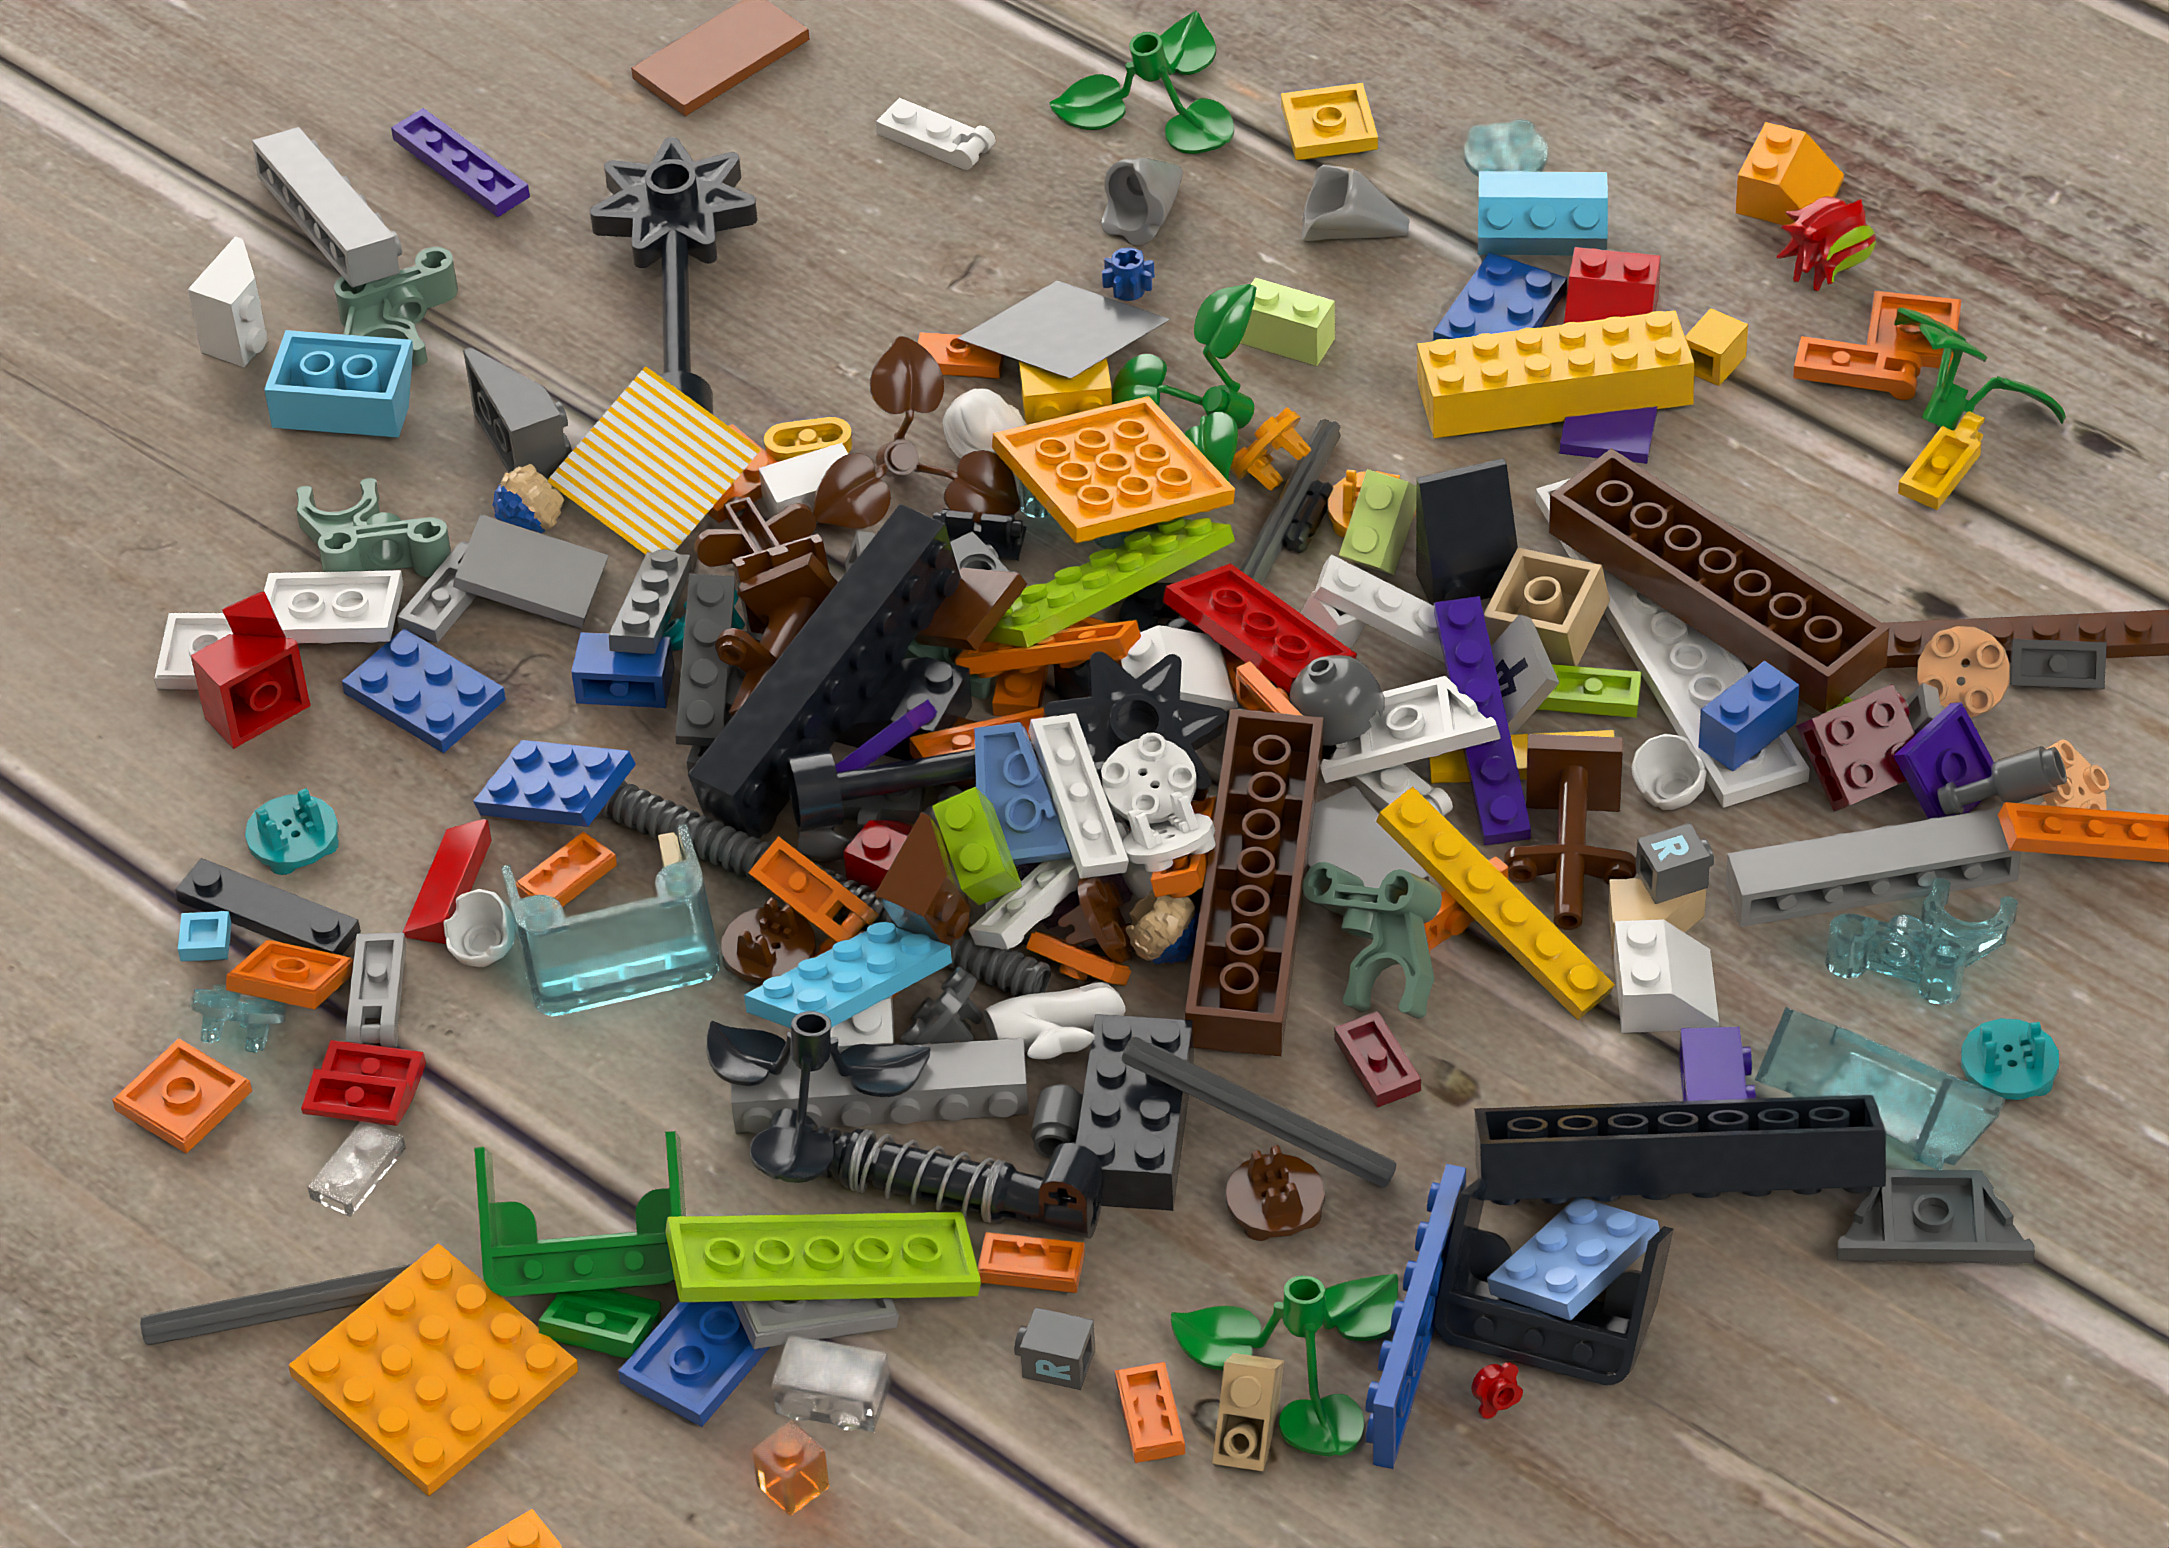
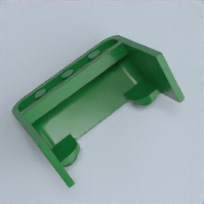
M676 1131L665 1132L669 1188L649 1191L639 1200L635 1212L636 1232L538 1240L536 1218L527 1206L515 1201L495 1203L492 1153L485 1147L474 1148L483 1278L488 1288L499 1296L514 1298L666 1285L675 1281L665 1233L667 1218L686 1216L681 1140Z

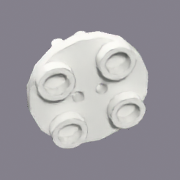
M1146 733L1140 739L1132 740L1118 747L1101 769L1102 785L1106 799L1112 810L1126 820H1129L1128 812L1138 809L1140 815L1143 813L1146 815L1149 824L1165 822L1169 820V816L1174 815L1170 795L1180 791L1183 797L1188 796L1191 803L1196 789L1195 766L1187 753L1174 743L1166 741L1163 736L1157 733ZM1146 773L1145 776H1140L1139 774ZM1154 785L1159 786L1158 788H1155V789L1152 788V786H1154Z
M1180 791L1170 795L1174 815L1169 816V820L1165 822L1149 824L1144 813L1140 815L1138 809L1128 812L1132 832L1123 839L1122 843L1128 860L1136 864H1144L1147 872L1165 870L1173 865L1172 859L1187 854H1203L1212 850L1216 845L1213 837L1215 828L1209 816L1199 813L1194 814L1188 796L1183 797Z

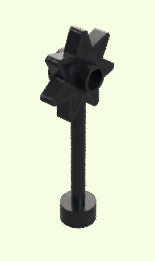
M668 137L663 141L650 164L610 160L605 163L606 185L613 195L591 207L592 231L598 236L632 237L634 265L638 268H646L661 258L664 373L659 376L713 414V392L710 385L702 377L691 373L688 255L706 264L714 263L718 258L715 232L755 224L758 220L756 199L753 195L735 188L742 177L740 158L737 153L728 152L693 161L678 138Z
M1097 651L1091 655L1088 669L1089 697L1049 702L1044 708L1043 718L1076 713L1101 785L1102 766L1118 747L1132 740L1140 739L1146 733L1160 734L1166 741H1170L1183 749L1191 759L1196 772V789L1192 799L1203 801L1208 797L1211 777L1195 751L1223 734L1227 713L1219 707L1180 700L1182 661L1175 654L1165 656L1135 679L1106 653ZM975 749L842 772L836 771L830 750L787 757L786 760L789 793L799 832L842 825V801L976 778ZM1140 773L1139 775L1145 776L1146 773ZM1157 785L1152 786L1154 789L1159 787ZM1122 817L1125 824L1128 827H1131L1129 820H1126L1124 817Z

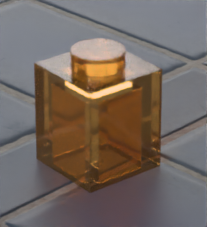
M792 1420L752 1449L757 1486L789 1516L830 1487L825 1450Z

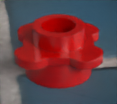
M1507 1362L1502 1366L1499 1364L1487 1365L1474 1377L1471 1390L1473 1396L1481 1402L1478 1411L1484 1418H1493L1498 1410H1506L1521 1400L1523 1389L1517 1384L1516 1379L1519 1369L1513 1363Z

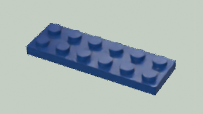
M1446 1164L1441 1183L1433 1182L1427 1201V1212H1431L1429 1222L1421 1221L1415 1240V1251H1418L1419 1255L1417 1261H1408L1404 1273L1403 1290L1407 1291L1405 1301L1396 1300L1392 1312L1390 1329L1395 1331L1392 1342L1384 1340L1381 1347L1378 1371L1383 1373L1380 1382L1372 1381L1368 1389L1365 1410L1371 1413L1366 1430V1442L1373 1444V1465L1394 1469L1436 1329L1434 1316L1460 1192L1466 1188L1465 1167Z

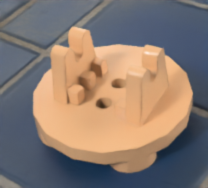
M1956 626L1939 631L1925 645L1918 660L1917 680L1919 686L1925 683L1938 688L1940 705L1947 707L1950 703L1962 702L1969 717L1973 718L1989 712L2002 700L2010 684L2011 665L2004 647L1993 635L1976 627ZM1964 659L1970 661V665L1966 668L1962 666ZM1960 677L1965 678V684L1962 686L1957 682Z
M2060 740L2049 746L2048 748L2056 747L2065 766L2067 782L2058 785L2057 791L2042 795L2045 801L2040 805L2107 810L2104 791L2109 788V780L2105 771L2098 765L2091 766L2067 740Z

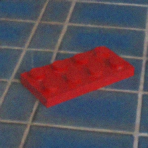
M1231 563L1166 586L1163 598L1164 603L1178 612L1182 618L1192 622L1211 636L1215 642L1222 644L1233 652L1244 663L1250 661L1265 677L1289 694L1291 685L1298 673L1313 660L1330 655H1345L1356 659L1357 654Z

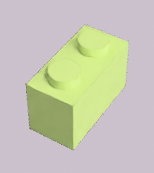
M1255 278L1251 285L1257 287L1254 305L1240 343L1318 366L1335 340V301Z
M1367 469L1339 556L1351 562L1394 575L1416 510V486L1408 481Z

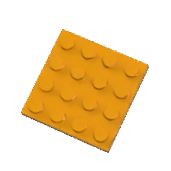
M1149 396L993 433L992 449L1075 543L1092 541L1099 537L1123 531H1132L1139 527L1159 522H1168L1175 518L1200 512H1209L1216 508L1234 504L1235 488Z
M438 1243L289 1364V1372L294 1380L429 1497L578 1372V1361L552 1338L540 1334L539 1327L506 1299L491 1291L481 1278Z

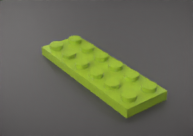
M1183 516L1172 521L1159 522L1158 527L1148 532L1133 533L1123 539V545L1115 549L1097 551L1089 556V562L1081 566L1067 567L1057 571L1054 574L1055 579L1050 582L1026 587L984 641L1028 648L1235 542L1231 524L1211 522L1210 518L1184 519Z
M962 1212L680 1216L667 1218L665 1233L680 1302L978 1296L981 1279Z

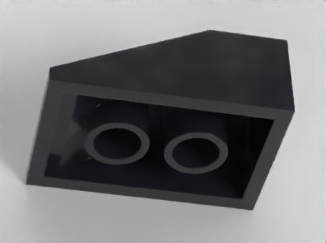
M1504 458L1416 478V575L1429 604L1434 606V602L1480 596V600L1492 598L1518 548L1507 464Z
M930 657L902 659L898 664H894L884 677L878 692L873 697L868 698L857 712L852 726L847 731L842 732L835 742L859 748L901 716L929 699L938 712L936 713L937 716L884 754L885 756L904 761L914 759L910 754V737L949 729L958 717L966 718L972 707L969 668Z

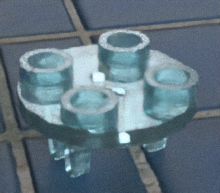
M1518 119L1511 123H1495L1488 126L1477 125L1468 132V140L1464 145V162L1471 173L1479 177V171L1542 172L1548 162L1547 144L1541 135L1534 131L1533 123L1528 120Z
M214 984L212 990L195 989L194 995L190 998L189 1005L193 1011L203 1014L202 1042L212 1043L213 1040L219 1041L224 1020L241 1022L240 1027L247 1028L245 1050L256 1053L257 1050L263 1051L265 1049L270 1024L283 1023L286 1020L287 1014L285 1003L259 997L256 999L241 996V993L227 991L225 984Z

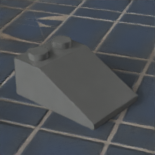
M473 348L463 350L473 413L506 470L510 473L517 467L532 464L537 469L536 472L549 479L572 452L570 442L566 434L563 433V428L568 426V419L561 402L554 403L545 387Z

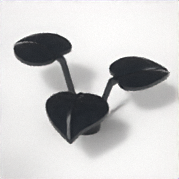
M816 1011L802 1012L792 1019L791 1031L787 1033V1041L776 1034L763 1030L729 1027L715 1021L710 1022L707 1033V1057L710 1066L717 1076L729 1083L742 1086L759 1085L767 1079L769 1073L774 1075L781 1074L784 1067L788 1064L790 1056L796 1066L801 1069L795 1131L784 1127L769 1128L758 1133L750 1145L751 1161L759 1171L773 1179H781L791 1183L808 1182L820 1177L830 1168L834 1158V1146L829 1136L819 1132H804L810 1072L820 1070L829 1060L831 1054L839 1075L844 1077L851 1076V1084L855 1090L875 1097H894L907 1092L914 1086L930 1058L931 1050L930 1047L914 1045H869L863 1043L848 1047L840 1054L838 1038L831 1037L830 1019L825 1014Z

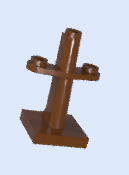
M733 497L724 504V514L733 529H707L699 534L694 544L695 553L704 565L715 567L733 564L738 589L741 581L811 552L829 571L823 540L818 534L812 535L816 527V518L811 509L802 503L788 505L783 511L765 522L750 497ZM737 506H745L744 513L737 517L733 509ZM741 599L747 631L764 634L767 627Z
M812 552L740 583L737 595L767 628L760 643L747 632L736 628L722 631L715 643V649L722 662L728 665H735L746 672L729 711L732 717L838 583Z
M1528 734L1526 808L1558 809L1557 844L1513 847L1505 853L1504 863L1509 867V878L1518 883H1528L1533 881L1536 876L1556 873L1554 924L1564 930H1573L1582 924L1584 874L1604 879L1608 885L1610 879L1634 878L1637 874L1636 857L1633 854L1622 850L1586 845L1587 811L1620 812L1623 737Z

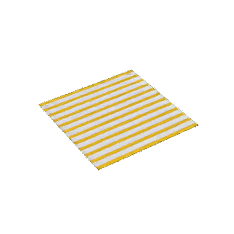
M645 366L549 477L548 483L645 555L647 552L664 549L675 551L761 449Z

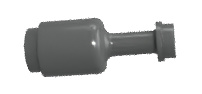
M2039 746L1998 759L1992 764V775L1989 778L1958 788L1953 782L1947 783L1945 787L1938 789V797L1941 807L1947 816L1954 813L1959 815L1963 813L1964 805L1992 796H1999L2003 803H2020L2055 792L2058 785L2067 782V774L2057 748L2045 749L2043 746Z

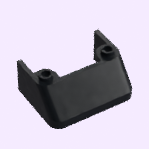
M1478 1178L1460 1192L1434 1316V1323L1438 1334L1446 1342L1456 1346L1601 1385H1614L1624 1380L1634 1368L1658 1303L1674 1229L1664 1226L1648 1241L1642 1271L1627 1270L1621 1273L1608 1286L1605 1302L1592 1300L1570 1321L1490 1295L1487 1278L1512 1256L1511 1248L1500 1235L1478 1229L1488 1180Z

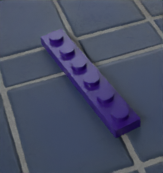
M1480 596L1434 602V616L1448 679L1457 686L1459 693L1467 695L1476 703L1479 713L1486 719L1492 717L1496 721L1500 733V739L1463 748L1484 846L1528 840L1531 838V826Z

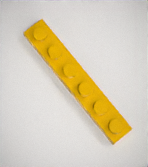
M1413 786L1379 812L1376 822L1577 1020L1612 992L1615 984Z

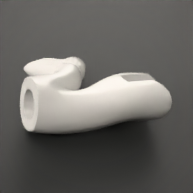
M1098 982L1064 991L1027 994L1010 998L991 1005L984 1010L983 1014L990 1040L1024 1038L1025 1051H1028L1027 1055L1033 1059L1044 1060L1051 1059L1065 1052H1078L1090 1045L1095 1039V1035L1087 1030H1093L1095 1014L1124 1016L1126 1010L1120 994L1107 982Z

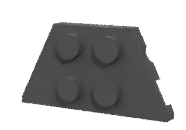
M1886 1169V1186L1873 1187L1870 1190L1869 1196L1863 1199L1854 1214V1222L1847 1234L1840 1237L1837 1245V1260L2033 1263L2035 1246L2030 1238L2024 1240L2013 1225L2014 1215L2004 1201L1999 1200L1993 1192L1994 1187L1982 1170Z

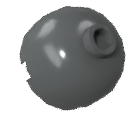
M1330 655L1319 657L1303 668L1291 685L1289 702L1303 716L1324 718L1323 745L1327 746L1349 742L1366 733L1372 727L1369 720L1375 715L1377 710L1381 716L1385 708L1384 694L1369 668L1350 656Z

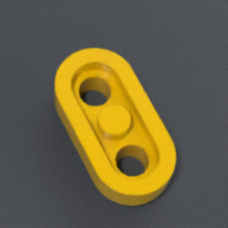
M836 417L780 423L769 428L764 435L765 451L778 462L842 443L847 453H849L853 445L850 425L843 419Z

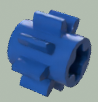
M1127 247L1115 251L1111 258L1105 257V270L1102 271L1103 288L1113 287L1114 298L1133 301L1142 297L1145 290H1152V278L1155 277L1154 261H1144L1142 251Z

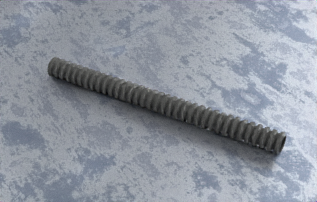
M625 780L601 809L603 817L613 819L619 824H625L630 829H637L641 834H649L655 840H659L658 835L674 832L678 837L680 850H686L692 856L698 855L701 860L710 861L715 866H722L728 872L735 871L740 877L747 876L751 882L758 881L748 872L771 846L768 842L761 843L757 837H749L743 831L737 832L731 826H724L720 821L712 822L710 817L706 815L700 816L697 811H688L683 805H676L671 800H664L660 795H652L646 789H639L634 784H627ZM814 863L815 865H817L819 868H821V869L823 870V868L821 867V865H819V864H817V863ZM823 870L878 913L879 916L872 924L889 922L898 928L875 896L877 890L873 891L867 885L860 886L858 881L848 880L842 874L835 875L833 870ZM842 906L835 915V918L845 920L851 911ZM865 924L861 930L867 931L869 926ZM966 929L959 939H955L950 947L952 963L947 965L950 969L955 970L957 967H961L967 973L972 974L978 981L985 980L989 986L998 985V988L1003 992L1011 990V994L1018 997L1027 994L1045 993L1048 988L1051 973L1050 966L1047 963L1039 962L1037 964V960L1034 957H1024L1022 952H1012L1010 948L999 949L976 945L969 929Z

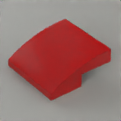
M330 1040L321 1069L314 1068L301 1107L302 1113L397 1126L408 1110L426 1065L424 1052Z

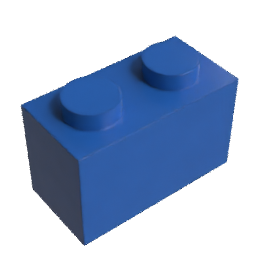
M580 632L571 671L576 703L666 708L675 669L671 638L662 637L655 654L609 651V634Z
M1763 661L1701 708L1698 748L1731 771H1735L1796 724L1799 684L1766 661Z

